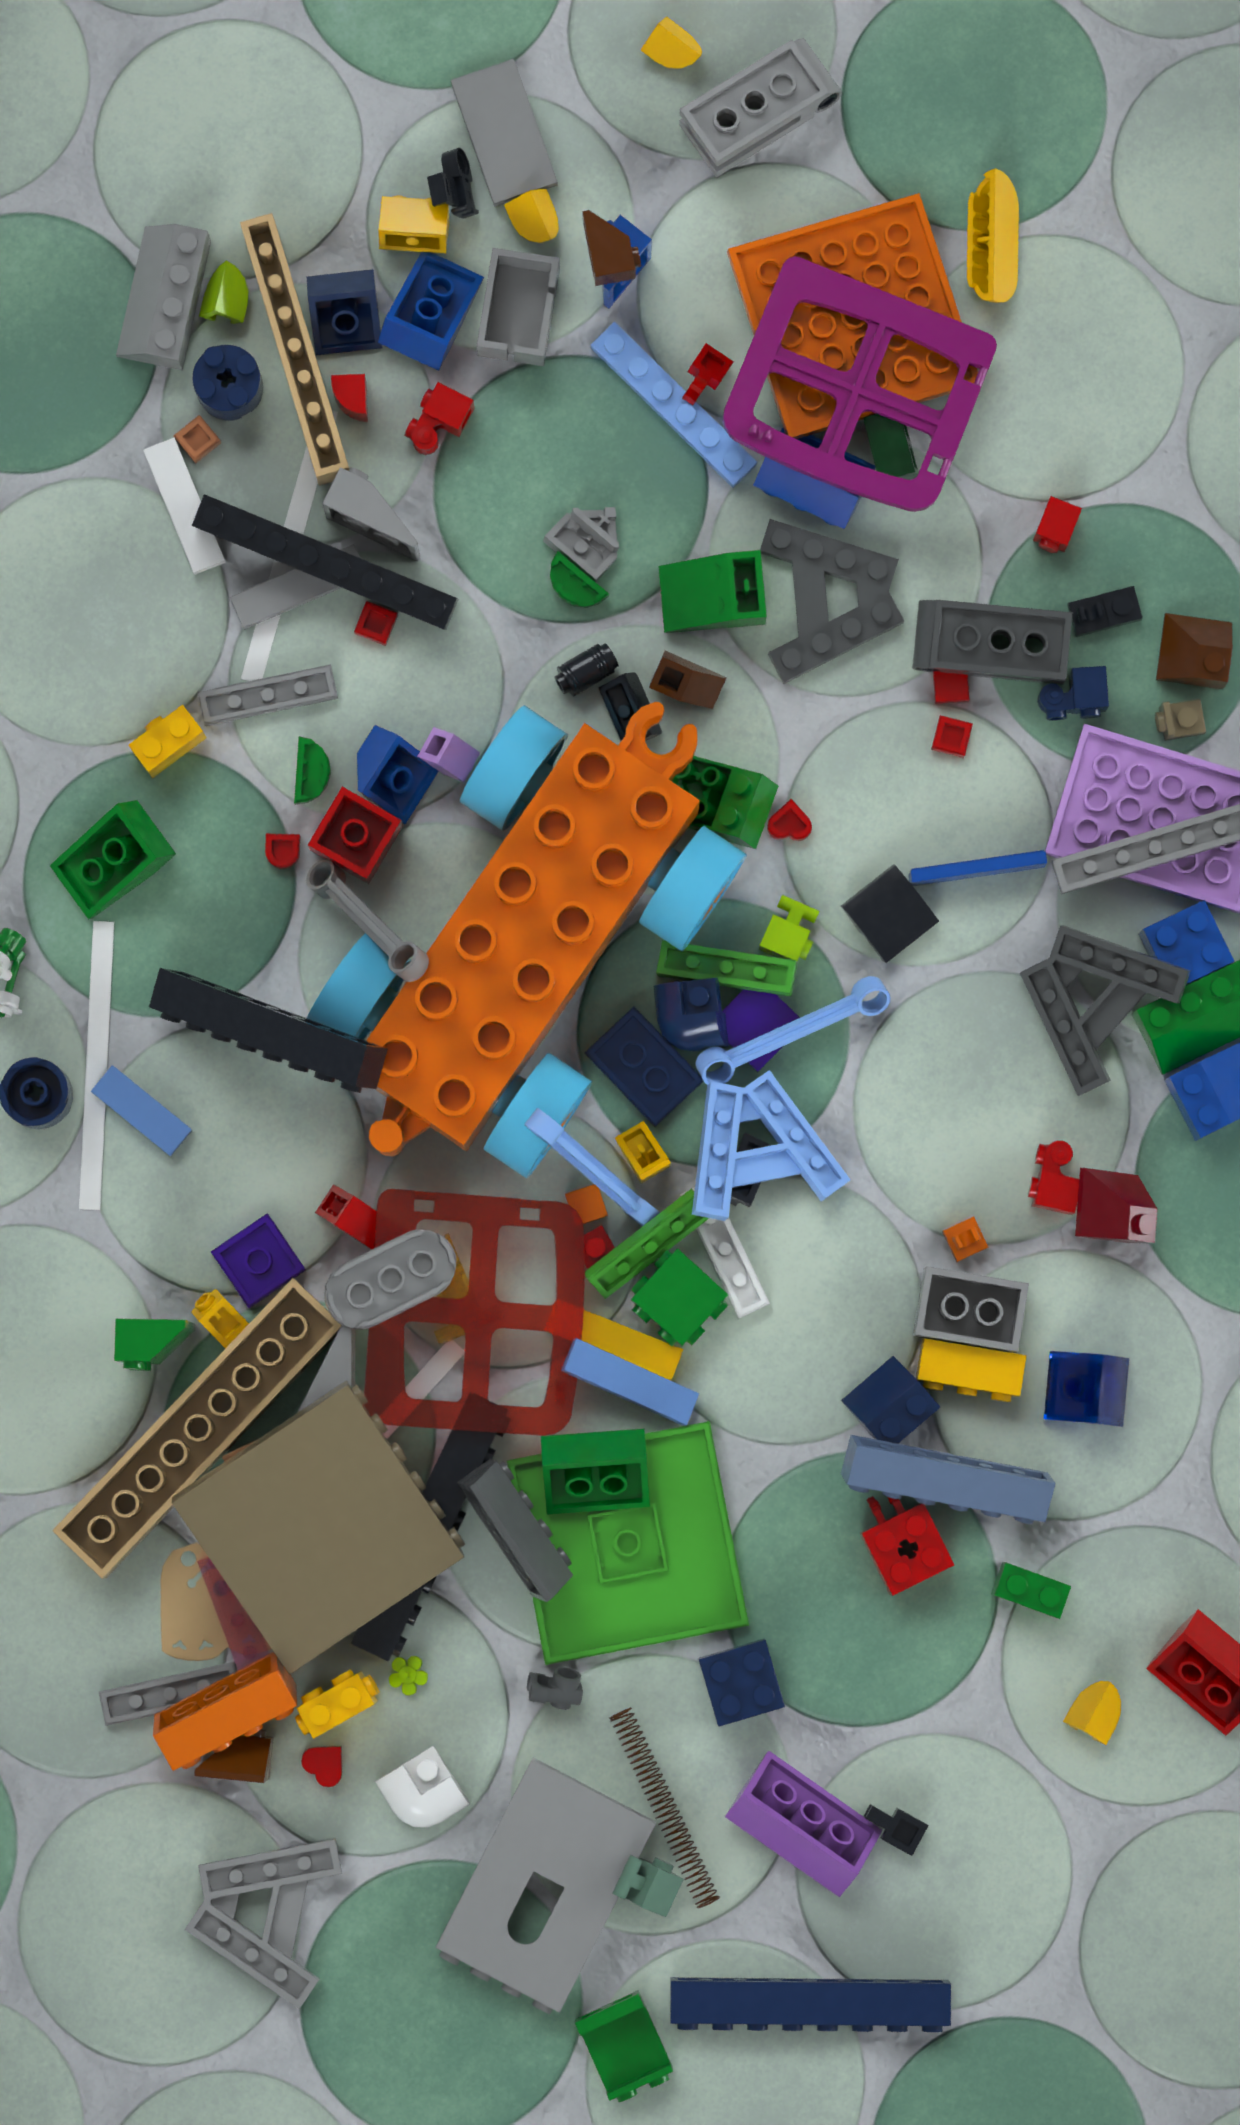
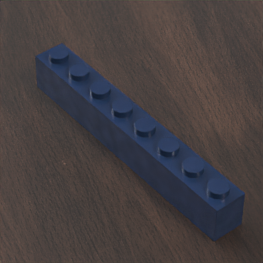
M670 1977V2023L677 2024V2029L697 2030L698 2024H712L713 2030H733V2024H747V2030L752 2031L768 2030V2025H782V2030L802 2031L803 2025H817L818 2031H838V2025H852V2031L857 2032L873 2031V2026H887V2031L907 2032L908 2026H922L923 2032H943V2026H951V1983L949 1980Z

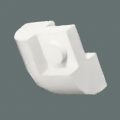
M434 1745L375 1781L392 1811L402 1822L413 1827L428 1828L439 1824L470 1805Z

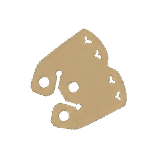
M193 1542L173 1549L162 1566L160 1579L162 1651L177 1659L201 1661L214 1659L227 1648L244 1655L271 1650V1647L230 1587L223 1596H219L214 1592V1584L220 1580L225 1581L217 1568L208 1569L196 1582L195 1587L190 1588L188 1586V1580L193 1579L209 1560L201 1545ZM186 1551H191L196 1556V1562L192 1566H185L181 1562V1556ZM250 1634L256 1640V1643L252 1641L243 1643L242 1641ZM181 1640L187 1649L184 1650L179 1646L174 1648L173 1645ZM204 1640L209 1644H213V1647L205 1646L202 1650L199 1649Z

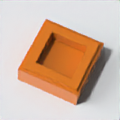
M593 1184L565 1194L575 1227L608 1216L600 1190L596 1185Z

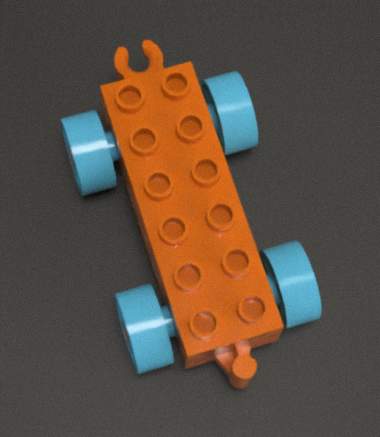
M653 702L641 707L631 717L626 727V735L619 745L584 723L554 768L552 766L562 751L568 734L524 705L519 708L496 736L476 766L461 794L460 803L502 831L506 830L514 822L526 805L528 806L427 951L429 964L426 972L418 980L406 982L401 991L397 993L404 980L390 970L388 966L389 956L365 933L347 953L320 992L307 1016L308 1019L363 1040L372 1031L366 1041L388 1049L377 1089H375L387 1097L381 1121L377 1122L376 1120L369 1130L371 1145L382 1155H398L404 1149L405 1144L429 1128L434 1129L467 1152L494 1113L500 1117V1120L490 1134L483 1150L527 1179L546 1156L551 1146L524 1125L536 1108H539L565 1128L587 1094L592 1081L551 1053L545 1055L527 1080L519 1074L648 886L656 891L641 915L639 923L682 952L698 933L735 878L747 854L705 826L700 828L682 853L674 849L699 811L700 800L672 782L675 775L681 773L692 761L697 749V728L693 724L684 725L677 735V744L671 752L666 754L652 752L647 747L645 736L647 731L652 726L659 724L664 716V706L660 702ZM409 958L406 961L404 968L409 965L412 959Z

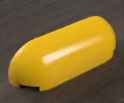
M995 168L984 174L985 179L980 183L975 193H970L968 200L967 281L968 285L974 288L976 294L981 299L992 303H1002L1008 301L1013 296L1017 287L1019 204L1013 183L1004 172Z

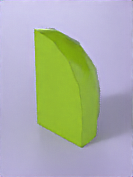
M226 260L216 269L207 284L199 317L215 321L216 315L230 319L231 324L243 323L248 306L249 291L244 276L229 261Z

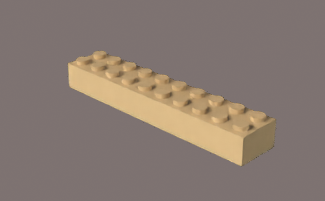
M292 1278L52 1531L102 1579L107 1578L174 1508L172 1497L204 1476L332 1342L341 1324L297 1280Z

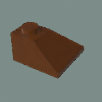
M1165 613L1156 680L1223 690L1229 680L1233 649L1232 622Z
M263 1729L248 1737H245L243 1734L231 1740L232 1744L228 1748L214 1753L195 1768L194 1776L265 1783L270 1777L274 1737L266 1736V1730Z

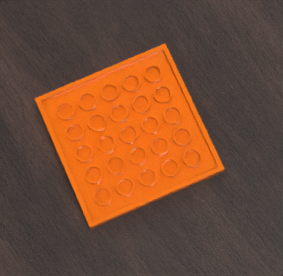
M920 193L728 248L727 250L753 335L757 330L784 262L788 258L795 256L962 322ZM802 302L794 308L781 345L784 349L844 372L850 370L853 366L868 326L863 320L828 308ZM894 335L890 339L876 374V383L883 389L921 403L950 394L958 374V367L954 362L900 335ZM968 365L963 379L974 383L978 374L977 368ZM774 372L768 374L767 378L786 435L799 439L827 430L836 408V400L833 396ZM866 411L860 415L858 421L876 413Z

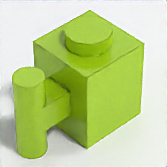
M782 895L777 907L789 912L786 920L773 914L759 945V950L777 958L796 960L797 962L799 958L806 960L813 941L808 939L811 930L799 926L802 918L815 923L820 911Z

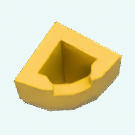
M667 16L657 24L641 48L643 53L667 68L681 69L692 65L702 55V49L697 41Z
M547 189L529 190L504 204L514 228L519 235L528 241L542 243L557 236L559 230L558 217Z
M1099 1681L1089 1685L1073 1702L1063 1722L1075 1730L1084 1731L1093 1740L1107 1745L1121 1715V1699L1118 1690L1109 1681Z

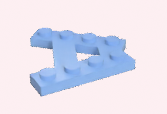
M770 1070L744 1088L714 1081L707 1085L692 1215L725 1221L729 1218L731 1193L734 1187L801 1174L822 1202L850 1181V1178ZM760 1119L778 1143L777 1145L736 1152L739 1124Z

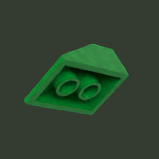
M138 800L117 803L60 855L50 867L89 920L154 875L176 853Z

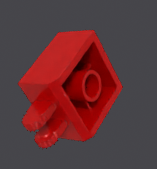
M872 1496L866 1499L875 1517L877 1525L861 1532L860 1535L891 1596L954 1566L925 1504L919 1503L905 1510L900 1499L887 1497L897 1515L885 1520L879 1502ZM905 1539L908 1543H914L916 1546V1551H912L915 1554L911 1558H908L907 1555L900 1556L898 1553V1547L902 1548L899 1544Z

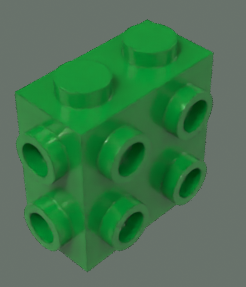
M678 1248L673 1254L666 1250L655 1262L654 1266L658 1270L653 1276L648 1279L644 1275L631 1289L635 1294L631 1299L635 1304L632 1311L646 1324L652 1319L661 1328L657 1334L670 1346L673 1347L676 1342L681 1347L686 1342L692 1346L705 1332L701 1325L708 1317L711 1316L716 1320L728 1307L724 1300L729 1294Z

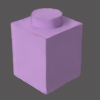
M433 727L417 757L443 775L464 782L473 769L480 752L456 735Z

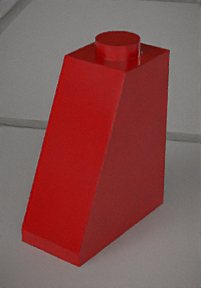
M334 1184L315 1212L371 1250L407 1233L406 1230L366 1203Z

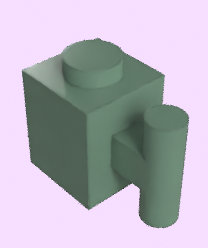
M630 1855L612 1894L622 1899L626 1898L646 1910L666 1917L684 1879L673 1873L674 1866L664 1860L655 1857L652 1863L640 1857L637 1858Z

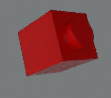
M1050 496L1033 541L1038 542V546L1047 552L1057 553L1058 550L1065 552L1082 508Z

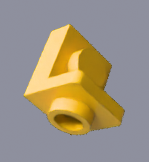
M214 1289L211 1293L203 1294L196 1301L195 1308L191 1311L196 1319L224 1348L249 1324L217 1289Z

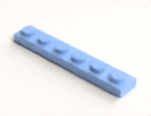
M615 321L591 344V349L732 488L757 465V461L738 442L731 439L728 433L697 402L692 405L682 398L686 391Z

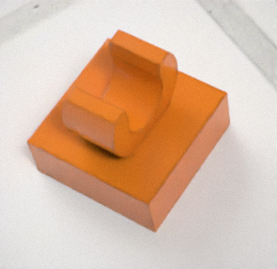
M974 1216L942 1231L956 1262L988 1248Z

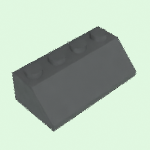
M489 1459L456 1483L530 1594L537 1599L548 1602L573 1576L568 1568L572 1563L561 1547L555 1549L549 1540L553 1534L542 1519L537 1521L531 1513L530 1509L534 1506L523 1490L517 1492L511 1483L515 1478L504 1462L499 1464L496 1460Z

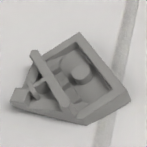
M605 507L604 510H579V508H573L571 513H566L545 535L543 542L556 553L559 551L593 581L597 582L617 559L619 542H617L615 507Z

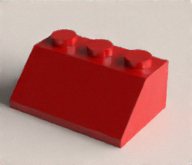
M1197 1609L1177 1629L1146 1669L1226 1736L1240 1723V1644Z

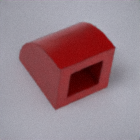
M365 374L331 375L332 390L338 407L350 418L368 422L367 381Z

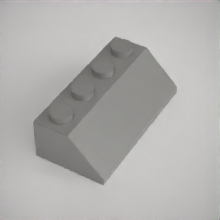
M178 224L145 226L117 348V357L183 370L211 245L207 230Z

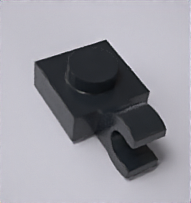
M869 1804L863 1815L869 1821L885 1829L880 1837L882 1840L911 1856L914 1854L929 1826L899 1808H896L893 1815L890 1816Z

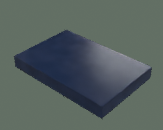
M634 1006L584 1053L654 1127L662 1122L704 1082L698 1072Z

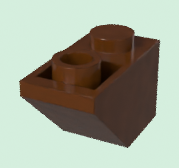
M665 650L649 688L680 702L713 709L727 677Z

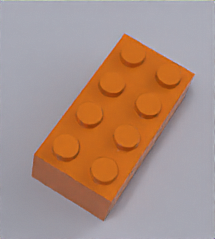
M272 1652L167 1709L154 1715L153 1737L173 1771L180 1767L188 1769L196 1765L201 1760V1756L213 1750L214 1753L221 1752L232 1744L231 1740L243 1734L245 1737L251 1736L263 1728L262 1724L273 1718L281 1720L293 1713L294 1707L297 1706V1685L276 1654Z

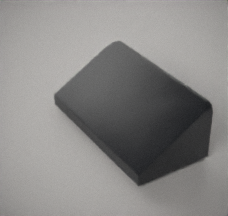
M635 672L624 673L598 687L621 741L626 735V727L631 717L641 707L650 704ZM659 724L652 726L647 731L645 741L662 734Z

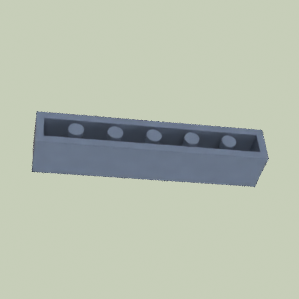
M850 1435L841 1470L844 1481L854 1491L867 1493L869 1489L882 1491L883 1495L894 1499H901L902 1495L914 1497L917 1502L926 1505H935V1502L948 1504L950 1508L958 1511H968V1508L981 1510V1513L990 1517L999 1518L1001 1514L1013 1516L1015 1520L1026 1524H1033L1034 1520L1046 1522L1056 1484L1048 1472Z

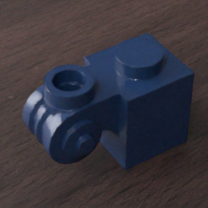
M1106 666L1072 668L1069 673L1070 690L1063 693L1062 688L1057 684H1047L1042 688L1037 700L1038 706L1046 713V719L1049 721L1067 719V713L1080 714V718L1083 719L1101 717V712H1106L1109 707Z

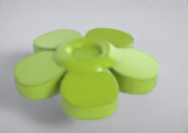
M411 1656L408 1661L403 1657L395 1658L392 1662V1668L399 1673H392L389 1676L390 1685L394 1688L402 1685V1692L405 1695L415 1694L417 1685H424L428 1680L427 1672L423 1670L417 1671L422 1667V1660L417 1656Z

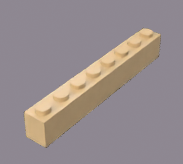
M270 213L242 221L240 225L318 485L321 486L333 482L340 467L349 471V466L273 214Z

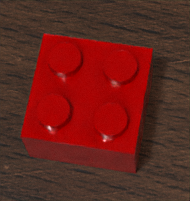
M342 786L309 841L308 847L311 852L332 861L339 868L369 884L401 831L403 824L399 818Z

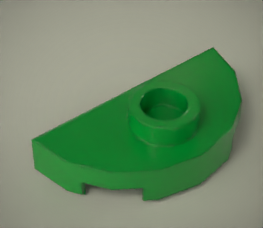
M557 551L551 562L550 579L553 590L561 600L574 607L588 608L600 604L609 597L607 591Z
M301 736L298 738L295 805L309 803L318 798L328 786L331 775L329 758L323 748L312 739Z

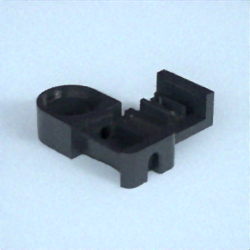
M456 148L442 153L441 163L443 172L427 177L432 205L436 207L447 204L456 207L451 209V212L462 219L477 215L479 210L475 209L470 184L473 180L470 164L465 152L461 148Z

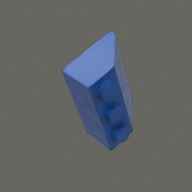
M782 428L780 432L785 434L784 428ZM813 435L797 439L814 448L820 447L823 441ZM845 452V460L873 470L876 469L875 465ZM767 457L764 458L753 486L761 489L767 495L778 497L791 503L796 509L807 511L822 518L827 524L838 526L842 529L846 528L862 497L811 478Z

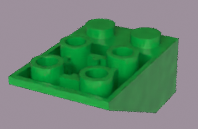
M761 550L723 553L658 566L664 633L766 624L767 615Z
M693 756L692 761L681 773L675 775L672 780L673 783L700 800L698 814L688 828L699 831L702 826H705L728 842L756 849L779 786L761 773Z

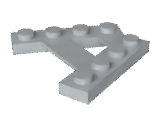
M336 1838L198 1865L204 1902L185 1930L300 2009L320 1978L291 1959L308 1880L342 1874ZM273 1887L264 1932L261 1938L234 1919L239 1894Z

